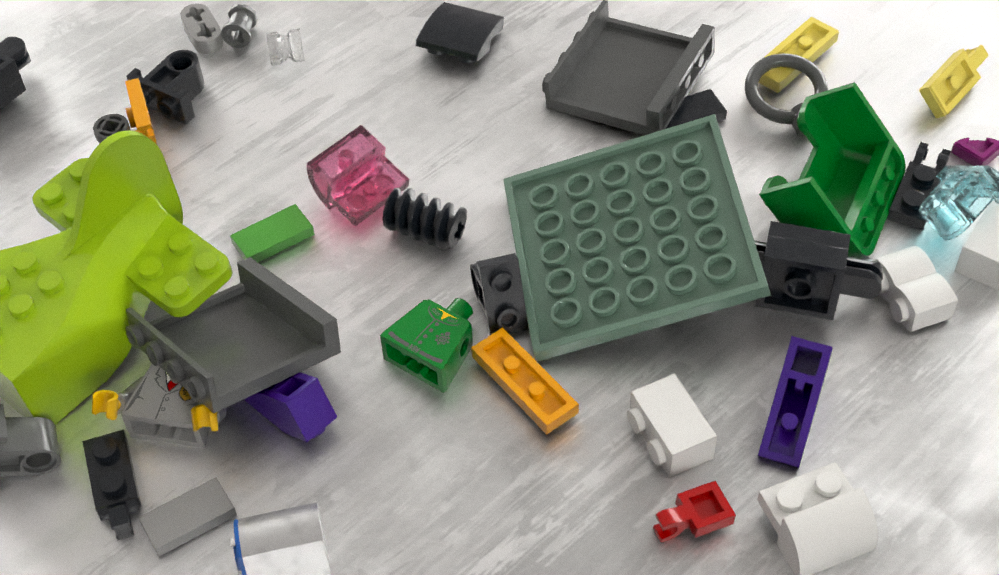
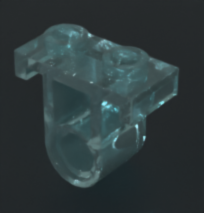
M945 166L936 176L941 181L940 184L920 205L919 213L943 240L947 241L958 237L969 228L993 200L999 204V172L990 166Z

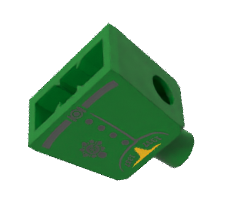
M455 298L447 308L432 300H423L382 332L380 339L383 359L440 392L445 393L473 345L472 325L468 321L473 314L472 307L461 298Z

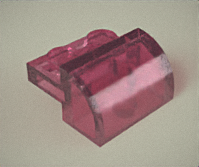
M362 125L307 163V175L319 199L329 210L335 207L354 226H357L384 206L394 188L399 187L401 192L408 188L410 179L385 157L386 147Z

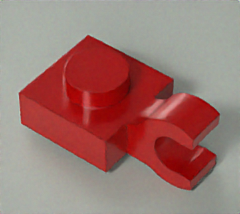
M715 480L678 493L675 501L677 507L667 508L656 513L655 517L659 524L654 525L653 530L660 542L674 539L687 528L697 538L733 525L736 514Z

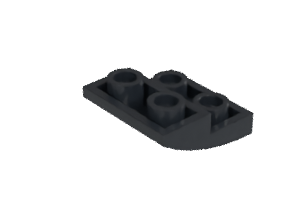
M444 2L424 24L416 39L415 46L425 48L427 52L434 55L448 54L456 56L462 62H477L489 52L491 38L503 29L504 17Z

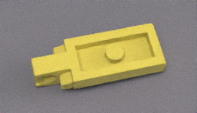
M983 45L973 49L964 50L963 48L953 53L919 89L935 118L948 115L981 79L976 69L989 56Z

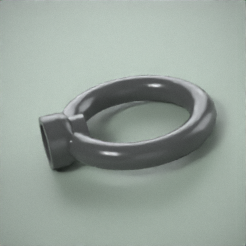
M782 53L762 58L751 67L745 79V94L749 104L764 118L780 124H792L797 135H804L797 125V117L803 103L794 106L791 110L773 107L761 96L759 81L771 69L779 67L792 68L804 73L811 80L814 86V94L828 90V83L824 74L814 63L798 55Z

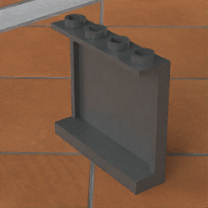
M603 0L595 12L590 13L587 23L582 30L575 34L573 42L566 52L561 53L558 63L553 70L545 75L542 91L545 93L546 108L642 135L664 130L715 53V27L702 24L693 38L610 18L608 1Z
M251 257L237 262L240 278L239 284L212 295L187 316L174 317L167 314L148 322L133 308L126 309L129 326L125 330L130 344L135 349H141L154 366L159 365L167 372L173 383L181 384L195 402L200 401L213 413L341 353L337 319Z

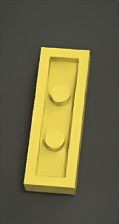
M811 16L765 57L786 53L801 56L813 63L837 42L839 30ZM787 67L774 68L767 71L760 78L759 83L779 93L802 72Z

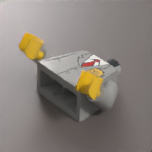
M151 365L144 376L140 377L122 392L116 393L110 390H100L94 392L92 397V414L96 415L106 412V418L110 420H116L117 415L121 414L131 438L205 448L208 429L211 428V431H218V423L226 416V408L213 413L200 401L195 402L188 391L181 384L173 383L167 372L159 365Z

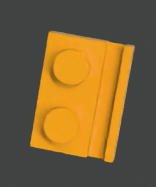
M139 78L125 81L131 107L125 108L130 127H136V132L142 133L157 144Z

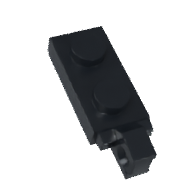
M124 429L82 441L95 510L100 520L110 519L111 528L115 531L117 541L134 536L130 512L139 510L141 500Z

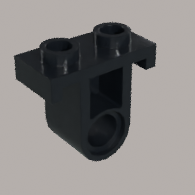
M178 50L172 52L144 78L141 71L137 68H134L126 76L127 80L139 78L148 108L186 125L195 117L191 101L203 90L204 79L199 59L193 51Z
M508 254L471 264L472 284L476 298L487 318L489 336L502 327L509 334L529 330L519 260L516 254Z

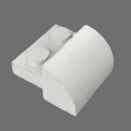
M836 462L759 491L757 501L777 532L778 539L776 544L795 575H813L876 549L878 528L870 502L861 487L853 489Z

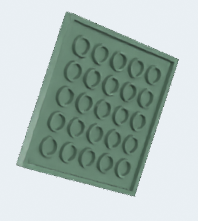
M715 114L503 179L516 256L519 260L532 348L538 362L771 295Z

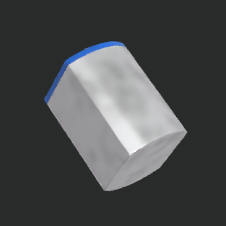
M317 502L234 520L235 538L229 540L230 547L233 546L238 575L331 574L327 545Z

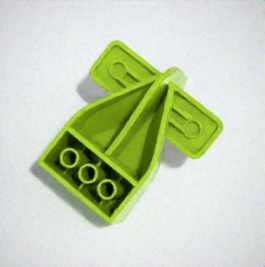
M120 131L110 135L94 149L89 158H81L74 161L34 193L32 200L37 212L60 230V233L27 244L0 250V397L23 417L47 418L56 425L113 375L132 348L125 330L129 326L126 309L133 308L144 318L151 300L168 314L174 317H184L196 310L225 285L232 276L233 272L227 256L183 225L181 201L163 153L155 142L136 131Z

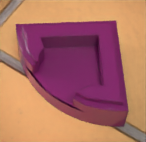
M969 137L953 143L951 153L980 171L999 155V141L996 139L986 138V141L969 140Z

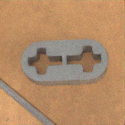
M195 3L182 9L180 16L184 31L194 48L202 54H212L219 51L224 44L221 29L206 5Z

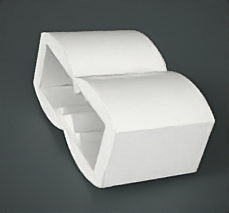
M913 246L875 259L883 267L880 294L890 303V312L895 321L901 322L908 331L912 332L953 317L958 299L950 284L942 275L936 272L930 258L920 247Z

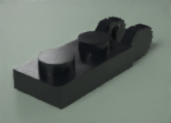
M920 142L914 160L909 162L889 209L887 219L924 230L946 174L944 170L951 151L942 149L936 161V168L926 166L922 163L928 155L929 144Z

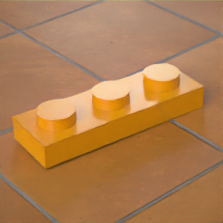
M503 327L471 347L472 358L546 435L579 413V404Z

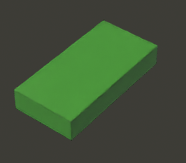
M294 204L230 235L232 244L243 259L251 257L256 262H260L315 234L313 225L298 206Z

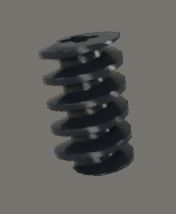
M399 187L393 189L383 210L382 221L386 229L390 231L397 230L401 235H410L414 240L423 239L427 245L436 244L440 250H448L457 245L465 229L468 212L466 208L460 207L454 215L453 203H446L441 210V200L439 198H433L428 205V195L426 193H420L415 200L416 192L414 189L408 188L402 196Z

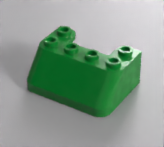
M853 82L805 98L799 110L797 125L799 130L812 144L813 149L797 181L789 183L784 177L779 175L768 178L759 196L779 223L850 234L848 257L859 258L873 253L889 214V209L905 174L906 164L901 149L860 88Z

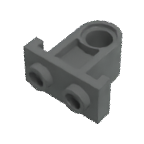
M0 404V476H37L55 470L61 463L56 427L53 421L42 417H5L4 405Z

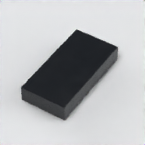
M708 89L685 97L666 129L715 114L717 122L726 120L727 110L714 92Z

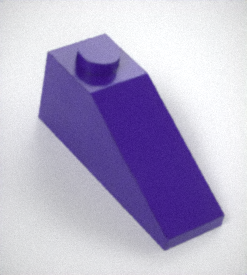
M791 336L758 452L759 457L796 468L800 467L833 347Z
M301 372L243 399L281 431L305 442L320 436L325 431L326 426L337 418L318 378Z

